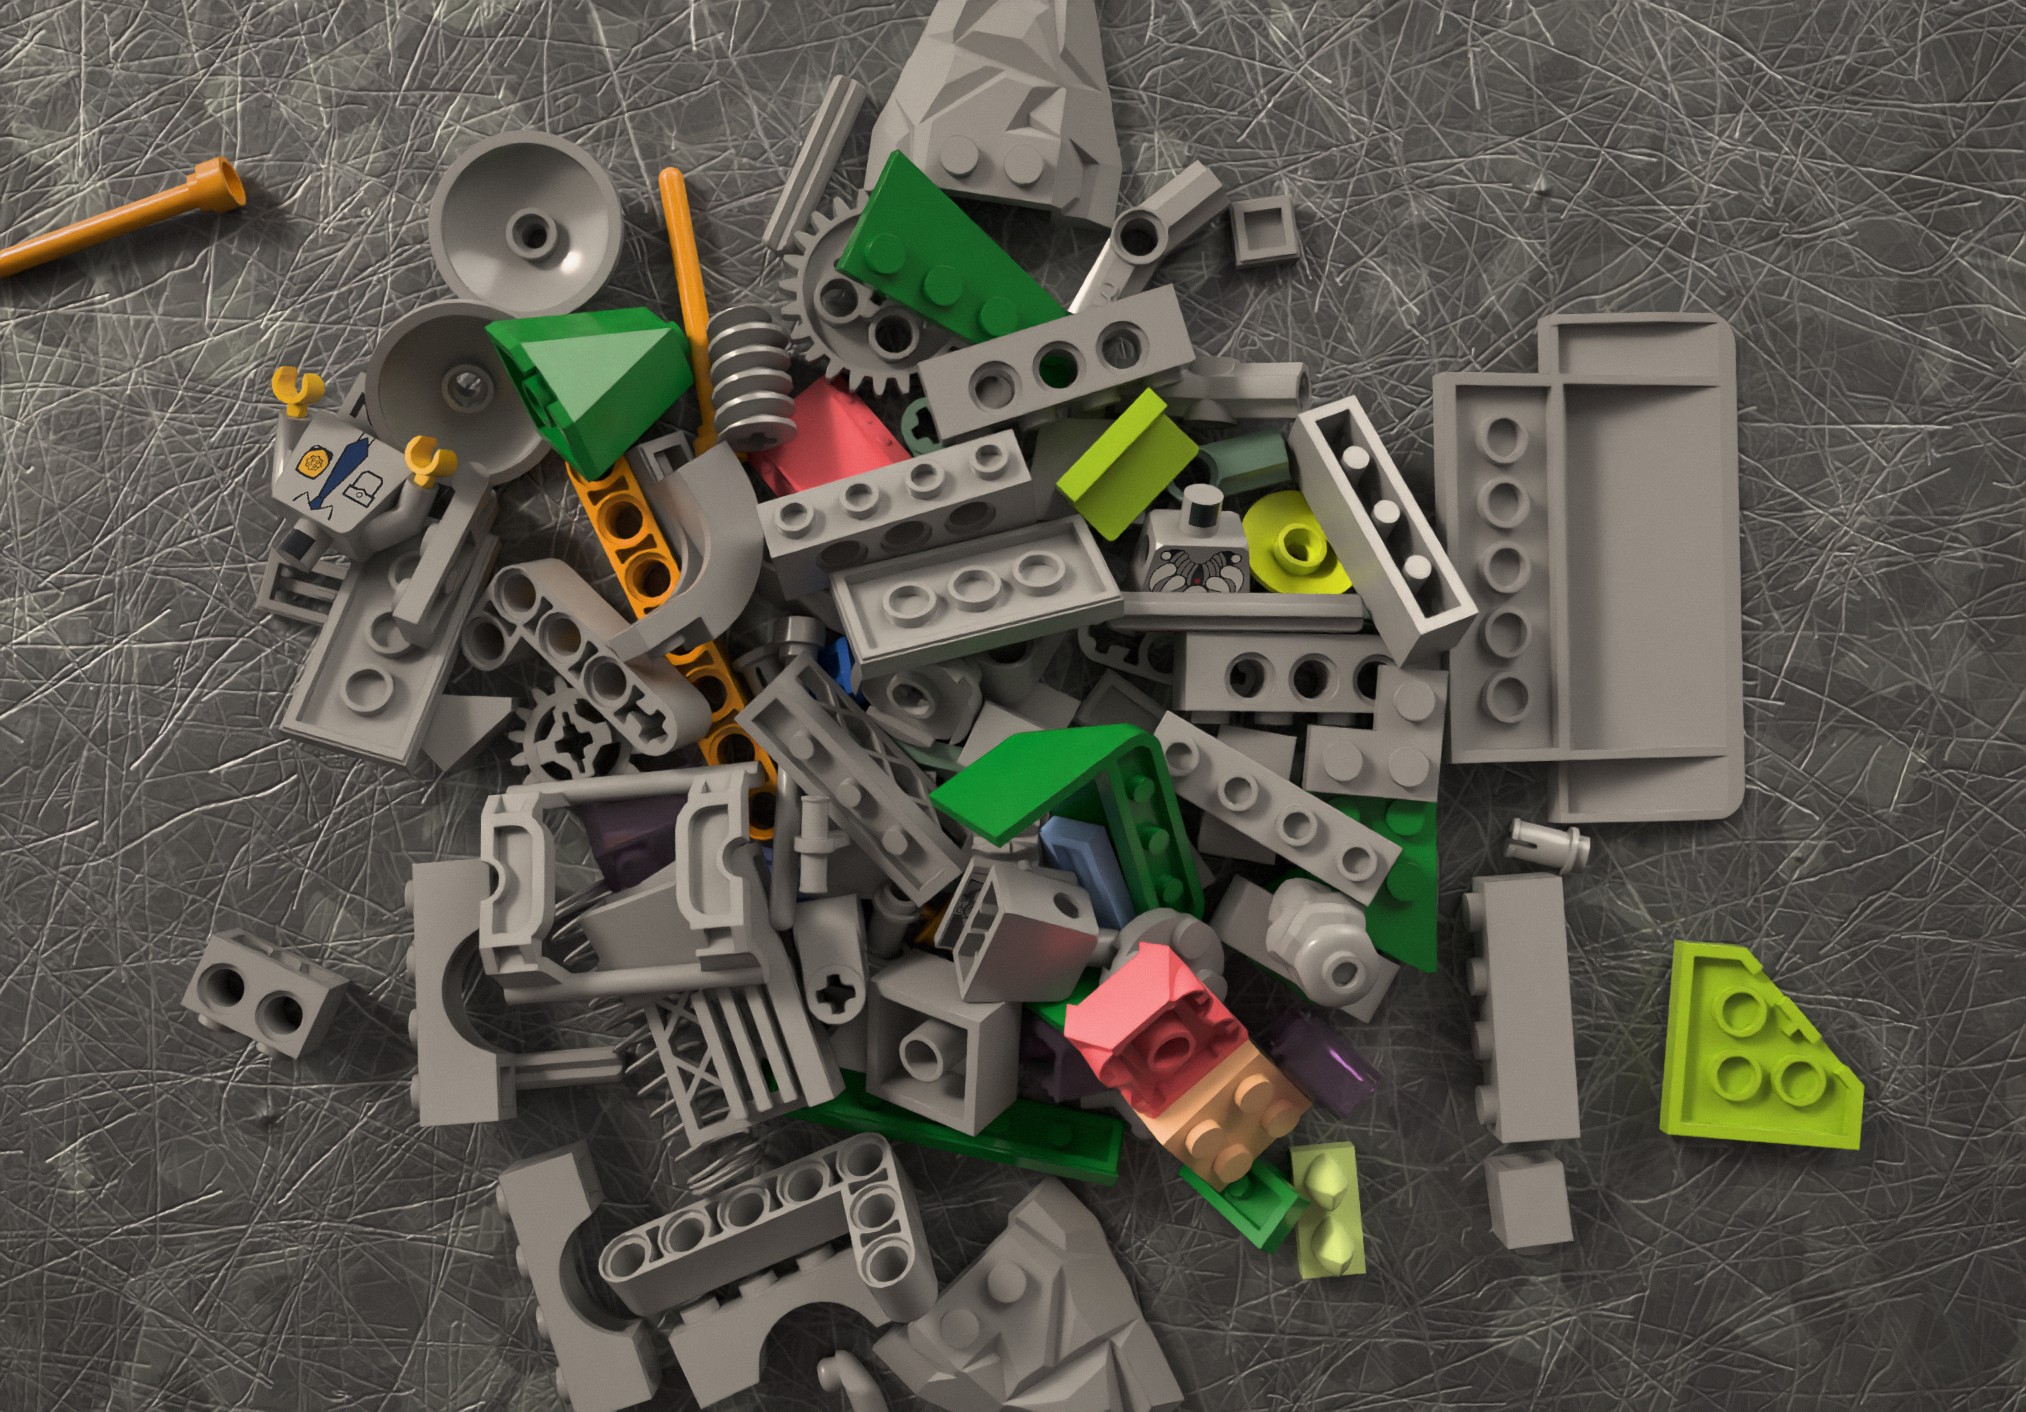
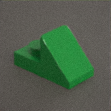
M1261 1154L1253 1161L1251 1168L1242 1178L1229 1183L1220 1193L1185 1164L1178 1172L1186 1182L1254 1245L1271 1255H1274L1311 1203L1290 1184L1291 1177L1285 1171Z

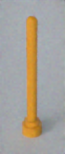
M223 156L195 166V173L188 175L187 183L0 250V279L196 208H200L203 212L213 210L217 214H222L244 206L246 204V195L242 182L232 164Z
M667 167L659 174L658 181L686 336L692 351L690 358L703 424L697 428L698 438L693 441L695 457H698L718 445L716 440L719 436L714 426L716 411L712 403L714 388L710 380L712 365L708 356L710 342L706 333L709 314L684 177L677 168ZM734 452L740 463L748 460L747 453Z

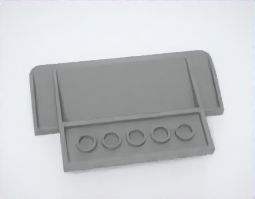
M1711 313L1549 314L1537 319L1538 373L1441 372L1432 376L1436 537L1480 612L1458 645L1441 653V670L1449 671L1441 763L1547 761L1548 822L1688 821L1726 818L1739 808L1745 794L1737 379L1734 333L1724 319Z

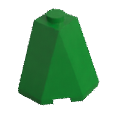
M646 307L500 320L484 327L538 435L588 483L600 477L695 382L686 357L692 354L686 336L674 321L671 320L666 323Z

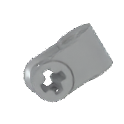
M858 893L796 903L795 922L792 928L797 954L801 961L809 1009L819 1020L828 1024H843L853 1020L868 1007V985L870 979L866 954L867 935L860 897ZM834 974L840 975L843 985H854L856 991L855 997L845 1001V1011L839 1010L837 1001H826L824 996V989L834 985Z

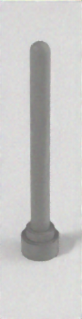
M786 616L774 621L773 648L779 652L778 660L785 664L784 669L803 650L817 662L818 653L825 650L826 624L823 621L804 616ZM796 677L795 680L809 694V688ZM779 765L768 919L774 929L785 931L791 928L795 922L799 852L794 851V837L799 836L801 832V796H803V789Z

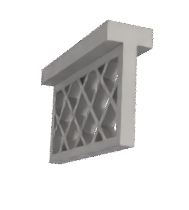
M760 842L736 848L732 854L730 865L735 876L743 877L751 882L752 938L768 959L770 968L769 982L762 984L801 1096L793 1101L778 1104L760 1113L756 1112L738 1121H734L730 1110L726 1119L704 1126L695 1102L701 1085L705 1079L723 1088L718 1073L709 1069L713 1062L709 1048H707L699 1064L679 1054L673 1039L683 1017L700 1025L695 1010L688 1007L691 1001L690 994L694 993L695 990L683 991L679 1001L665 997L642 1005L691 1147L805 1106L812 1107L832 1100L846 1089L824 1023L809 1009L801 961L797 954L791 929L778 931L769 923L771 872ZM639 884L606 896L605 899L607 904L645 890ZM743 989L734 992L738 1005L743 995H745ZM663 1007L673 1012L669 1023ZM723 1014L720 1021L726 1038L734 1042L727 1020ZM751 1038L761 1066L764 1059H768L762 1042ZM685 1070L695 1074L691 1085H689ZM745 1076L743 1085L750 1100L754 1096L747 1076Z

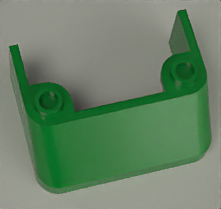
M1121 723L1013 734L929 794L930 801L934 807L998 848L1004 846L1050 810L1052 816L1104 826L1137 916L1161 907L1173 908L1179 913H1189L1201 921L1205 907L1204 895L1161 743L1156 736L1134 724ZM1086 966L1070 997L1062 1001L1022 1002V1004L1064 1034L1067 1004L1079 1005L1099 987L1102 968Z

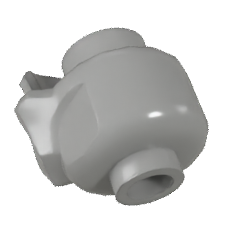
M1305 878L1289 879L1278 887L1269 910L1268 919L1270 927L1266 935L1267 952L1273 960L1286 967L1291 978L1310 1000L1321 1006L1335 1008L1354 1004L1370 992L1378 979L1381 965L1377 952L1365 931V908L1361 902L1342 891L1332 892L1329 887Z

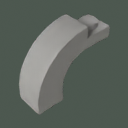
M726 440L650 486L679 535L683 558L682 570L678 584L664 603L608 640L622 663L645 652L651 662L681 644L688 651L716 639L739 617L755 589L760 574L764 544L763 529L756 509L758 501L748 475Z

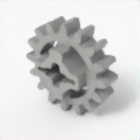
M562 675L554 677L555 693L544 687H535L531 690L535 701L538 703L536 708L518 707L515 711L527 723L525 730L509 732L508 739L517 743H523L524 752L517 754L510 760L512 766L528 765L532 771L522 784L563 781L564 779L560 778L549 767L548 764L558 763L569 769L573 779L646 772L640 764L635 762L636 755L644 753L638 750L609 721H602L591 715L589 705L584 704L583 701L586 698ZM553 713L556 722L547 739L542 740V732L546 721ZM578 732H590L592 735L593 744L584 747V752H573L570 748V740L577 738ZM621 743L619 758L609 772L606 760L614 745ZM607 802L591 803L594 809L606 807ZM583 804L567 806V810L572 812L582 809Z

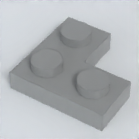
M1378 665L1373 730L1308 724L1302 789L1315 792L1437 802L1449 671L1410 667L1399 669L1398 666Z

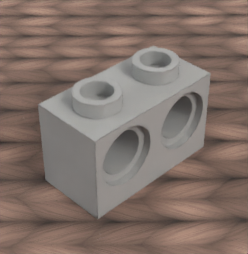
M237 927L212 935L180 1005L199 1013L198 1021L204 1026L222 1033H235L237 1031L256 1040V1048L265 1055L289 1061L293 1058L299 1059L320 1048L351 980ZM230 970L237 972L243 979L245 990L242 999L236 998L228 989L227 976ZM286 997L293 998L301 1006L303 1019L300 1026L289 1022L284 1014L283 1007Z

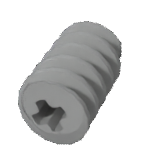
M749 305L732 307L718 312L709 319L706 326V333L710 342L708 356L712 365L710 380L714 388L712 403L716 411L714 426L716 433L719 435L716 443L719 444L726 440L733 452L739 453L768 450L775 446L784 445L794 440L798 435L796 423L788 419L796 410L794 400L787 396L793 389L792 378L785 373L791 366L789 353L783 350L789 343L787 330L779 325L771 324V315L765 310Z

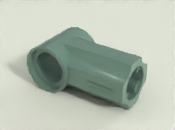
M1277 427L1198 446L1199 452L1191 461V463L1197 464L1203 469L1206 475V484L1221 490L1224 498L1289 482L1291 479L1284 441ZM1172 481L1162 491L1163 497L1168 502L1171 501L1182 507L1184 492L1179 490L1174 481Z

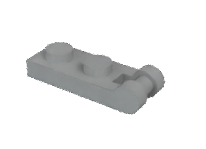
M463 462L457 466V469L450 476L454 496L440 523H432L427 529L420 548L421 560L412 578H404L393 596L391 605L392 616L405 642L428 650L431 648L498 515L499 503L496 493L492 489L493 486L489 472L485 466L478 462Z

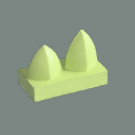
M1351 1141L1288 1147L1291 1185L1311 1202L1295 1224L1299 1272L1302 1278L1340 1277L1342 1275L1366 1273L1354 1145Z

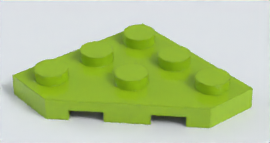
M1674 940L1659 1129L1669 1135L1860 1150L1865 1086L1850 1068L1842 1064L1822 1041L1821 1034L1792 1000L1784 996L1762 970L1764 967L1746 947L1740 945Z

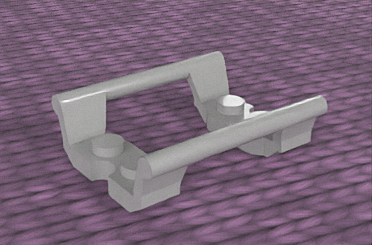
M751 761L513 785L507 788L506 794L488 796L481 814L480 861L496 868L499 874V884L491 897L480 901L479 950L486 975L493 977L504 988L506 1003L508 1005L767 984L770 978L769 962L756 941L752 938L751 882L743 877L735 876L730 865L735 849L741 844L750 842L748 789L763 787L765 774L762 762ZM688 794V802L677 816L675 828L676 899L679 911L690 922V932L696 949V957L699 958L700 962L570 973L549 958L543 957L542 940L546 938L552 928L555 916V844L553 834L543 823V809Z

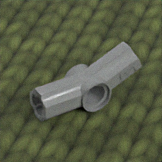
M1199 160L1195 161L1138 207H1132L1119 215L1114 221L1111 235L1067 311L1070 315L1142 293L1163 259L1231 206V201L1227 197L1223 185L1210 168H1206ZM1140 230L1152 237L1155 249L1145 256H1135L1124 249L1121 244V238L1130 231ZM1117 337L1110 338V340L1115 341Z
M1195 356L1196 361L1187 370L1181 371L1183 382L1154 392L1168 405L1164 413L1168 418L1181 420L1180 423L1189 427L1227 429L1237 427L1238 421H1295L1297 414L1306 412L1311 407L1312 385L1309 378V367L1303 362L1241 363L1240 360L1230 357ZM1117 358L1116 368H1130L1135 365L1136 358ZM1143 383L1118 391L1121 401L1114 404V416H1121L1145 391Z

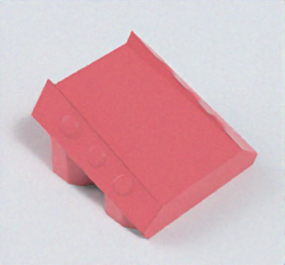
M826 374L818 378L793 399L796 411L788 419L796 423L798 435L795 439L768 450L747 453L748 462L778 498L908 460L912 457L858 394L852 395L849 393L848 383L841 375L828 384L825 382Z
M1139 942V953L1079 1005L1067 1004L1064 1036L1081 1052L1103 1084L1109 1088L1117 1087L1133 1109L1140 1114H1144L1146 1117L1155 1119L1248 1040V1030L1169 946Z

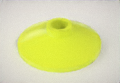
M1287 490L1266 495L1254 503L1248 510L1242 525L1249 547L1250 573L1271 593L1345 594L1353 586L1301 491ZM1290 554L1296 555L1300 558V560L1295 559Z

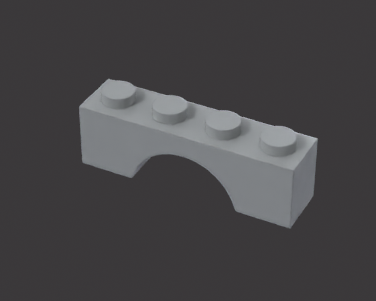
M480 858L412 864V880H409L405 887L406 911L408 916L414 919V944H411L408 948L406 964L410 981L416 983V1009H413L410 1013L408 1030L412 1046L418 1048V1074H415L412 1078L410 1096L414 1112L420 1113V1127L491 1122L517 1118L515 1053L496 1047L479 1035L466 1015L462 999L463 976L469 960L479 947L480 901L491 897L499 884V874L496 868L481 862Z
M586 1139L514 1162L498 1176L500 1185L496 1189L497 1203L506 1222H513L520 1245L516 1249L518 1268L526 1283H533L540 1305L536 1309L537 1326L544 1342L553 1344L559 1363L556 1369L557 1387L563 1402L567 1405L572 1403L574 1412H613L652 1399L664 1377L645 1318L620 1315L602 1307L587 1293L577 1275L574 1261L577 1233L583 1221L605 1199Z
M851 1239L835 1247H832L830 1241L803 1251L795 1258L797 1265L777 1274L774 1273L772 1267L762 1269L742 1280L737 1285L739 1292L717 1301L715 1294H710L692 1302L680 1311L682 1318L677 1322L668 1340L700 1409L760 1382L768 1362L767 1344L769 1331L781 1317L797 1307L815 1302H832L856 1310L876 1327L892 1321L886 1316L858 1273Z

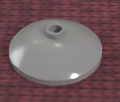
M517 130L496 134L483 139L464 151L450 165L439 181L431 202L428 234L435 264L446 284L458 298L488 302L503 307L521 318L578 313L599 296L612 278L620 260L624 242V218L616 189L605 171L591 155L573 142L560 136L535 130ZM536 230H546L547 240L545 244L537 249L529 248L528 239L530 235Z
M447 299L420 306L392 324L383 334L371 355L365 379L366 408L371 424L380 441L405 454L406 447L413 438L417 436L435 437L437 439V446L432 452L431 460H433L435 453L439 449L452 450L457 456L458 465L463 462L472 461L485 466L489 472L492 486L518 478L537 465L549 452L551 446L538 435L484 329L485 326L494 321L521 319V317L503 307L484 301ZM463 373H472L480 379L481 384L475 389H466L458 383L457 377ZM451 475L436 477L435 482L451 486Z

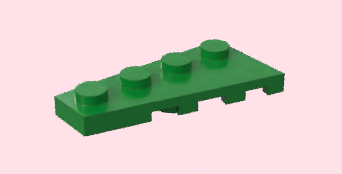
M899 149L890 153L835 271L970 346L1070 315ZM1055 356L1042 361L1039 365V373L1044 383L1056 389L1065 388L1073 371L1072 365L1066 359Z

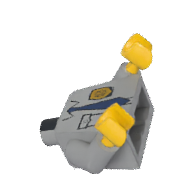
M282 366L277 369L272 377V389L280 401L287 403V409L279 411L274 448L271 498L286 521L293 528L276 548V552L292 566L309 573L329 547L356 562H364L377 551H383L417 536L424 526L439 490V485L435 482L436 477H447L454 473L458 466L456 454L452 450L439 449L435 453L433 460H431L432 452L437 446V439L429 436L413 438L408 443L404 454L320 408L312 415L307 412L308 405L317 403L325 393V384L321 377L317 374L305 373L302 379V389L298 393L295 387L298 377L297 368Z

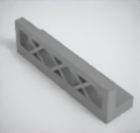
M805 650L734 718L809 796L830 797L828 815L918 907H921L964 872L974 855L971 850L974 839L973 831L932 805L929 794L938 787ZM796 677L816 695L817 700H814L795 680ZM848 730L862 742L863 748L850 737ZM894 777L903 784L909 795L896 784ZM940 824L959 842L958 846L942 831Z

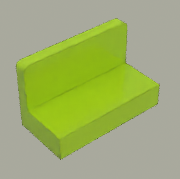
M1149 387L1055 485V492L1078 514H1082L1083 518L1108 542L1115 541L1199 452L1198 445L1164 414L1168 405Z

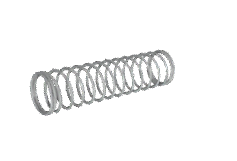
M606 877L556 904L553 922L596 902L598 903L585 912L605 906L607 904L605 897L619 892V890L613 889L615 883H611L612 878ZM580 915L554 934L551 943L560 944L585 934L581 928L564 935L579 924L578 919ZM589 940L565 958L563 965L571 966L596 956L595 950L580 955L592 946ZM595 966L588 972H595L600 970L597 968V966ZM621 996L595 998L589 1003L588 1009L600 1008L620 999ZM625 1007L603 1023L600 1031H609L645 1015L644 1009L627 1015L635 1008L628 1010ZM668 1009L664 1010L666 1016L672 1012ZM687 1019L681 1020L679 1027H683L675 1033L674 1041H677L690 1029L692 1021ZM645 1024L613 1048L612 1053H621L653 1038L652 1032L641 1036L650 1029L649 1024ZM693 1041L678 1046V1053L696 1047L686 1056L693 1060L702 1051L704 1042ZM657 1048L627 1068L625 1075L630 1076L660 1062L661 1058L658 1055ZM712 1063L710 1069L715 1071V1065ZM685 1070L686 1076H689V1075L692 1074V1073H690V1072H688V1071ZM666 1073L641 1089L637 1097L642 1098L669 1085ZM714 1085L698 1092L695 1099L722 1090L711 1102L699 1110L702 1122L729 1113L730 1107L728 1106L706 1114L725 1097L723 1088ZM671 1099L652 1112L649 1119L654 1120L676 1109L675 1099ZM683 1123L663 1135L662 1141H668L685 1132ZM746 1127L691 1147L675 1158L674 1162L680 1163L716 1143L739 1134L748 1133L742 1141L724 1156L687 1180L686 1184L689 1185V1189H693L692 1194L699 1196L720 1187L745 1172L763 1157L765 1150L761 1149V1144L754 1143L744 1147L750 1141L753 1129Z

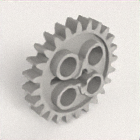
M863 188L858 191L855 209L850 210L845 202L837 196L833 198V220L830 221L817 211L811 214V224L816 232L815 237L801 231H796L794 234V243L804 255H784L783 267L797 275V278L779 281V293L787 297L796 298V301L781 308L782 320L801 322V325L790 334L789 341L792 345L810 341L812 347L809 349L804 363L809 367L823 359L829 363L825 376L826 383L830 384L843 372L849 375L848 391L852 395L857 392L864 380L871 382L875 400L881 399L886 383L894 382L900 397L906 398L909 393L911 378L915 377L921 384L918 374L919 362L947 354L949 351L954 352L967 348L970 345L933 324L929 328L922 327L907 311L889 300H885L881 306L875 305L871 301L873 291L835 271L834 263L840 260L869 200V196ZM842 289L854 298L856 309L845 317H835L823 308L821 298L828 291ZM885 325H897L907 333L910 339V346L899 353L887 352L878 345L875 332Z

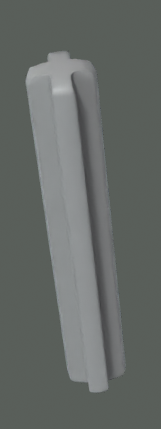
M1120 591L1124 598V616L1107 620L1106 623L1107 627L1113 631L1356 633L1362 629L1365 608L1361 596L1357 594Z

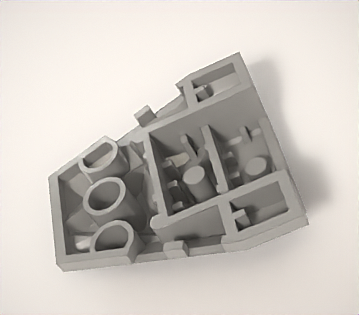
M939 0L893 92L873 127L864 182V190L868 196L871 195L890 153L899 149L947 196L1051 211L1050 224L1111 233L1122 174V161L1117 142L1094 0Z
M1049 1174L1008 1213V1227L938 1294L934 1306L926 1315L909 1323L896 1322L873 1345L872 1349L917 1396L949 1412H1172L1185 1400L1184 1394L1149 1322H1146L1132 1293V1286L1106 1239V1232L1097 1214L1059 1175Z

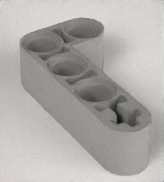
M546 558L502 568L495 575L462 627L460 645L464 656L471 665L479 670L491 671L535 659L541 654L623 736L646 755L659 756L699 742L708 734L712 725V712L708 701L663 656L651 662L645 652L622 663L608 640L629 627L630 624L568 564L560 559ZM622 670H623V672L625 673V677H626V680H627V684H626V682L624 681V678H623V675H622Z

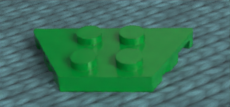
M1306 791L1403 848L1369 906L1364 905L1365 931L1375 948L1425 973H1437L1436 802ZM1303 869V878L1321 883L1329 887L1332 892H1341L1339 889Z

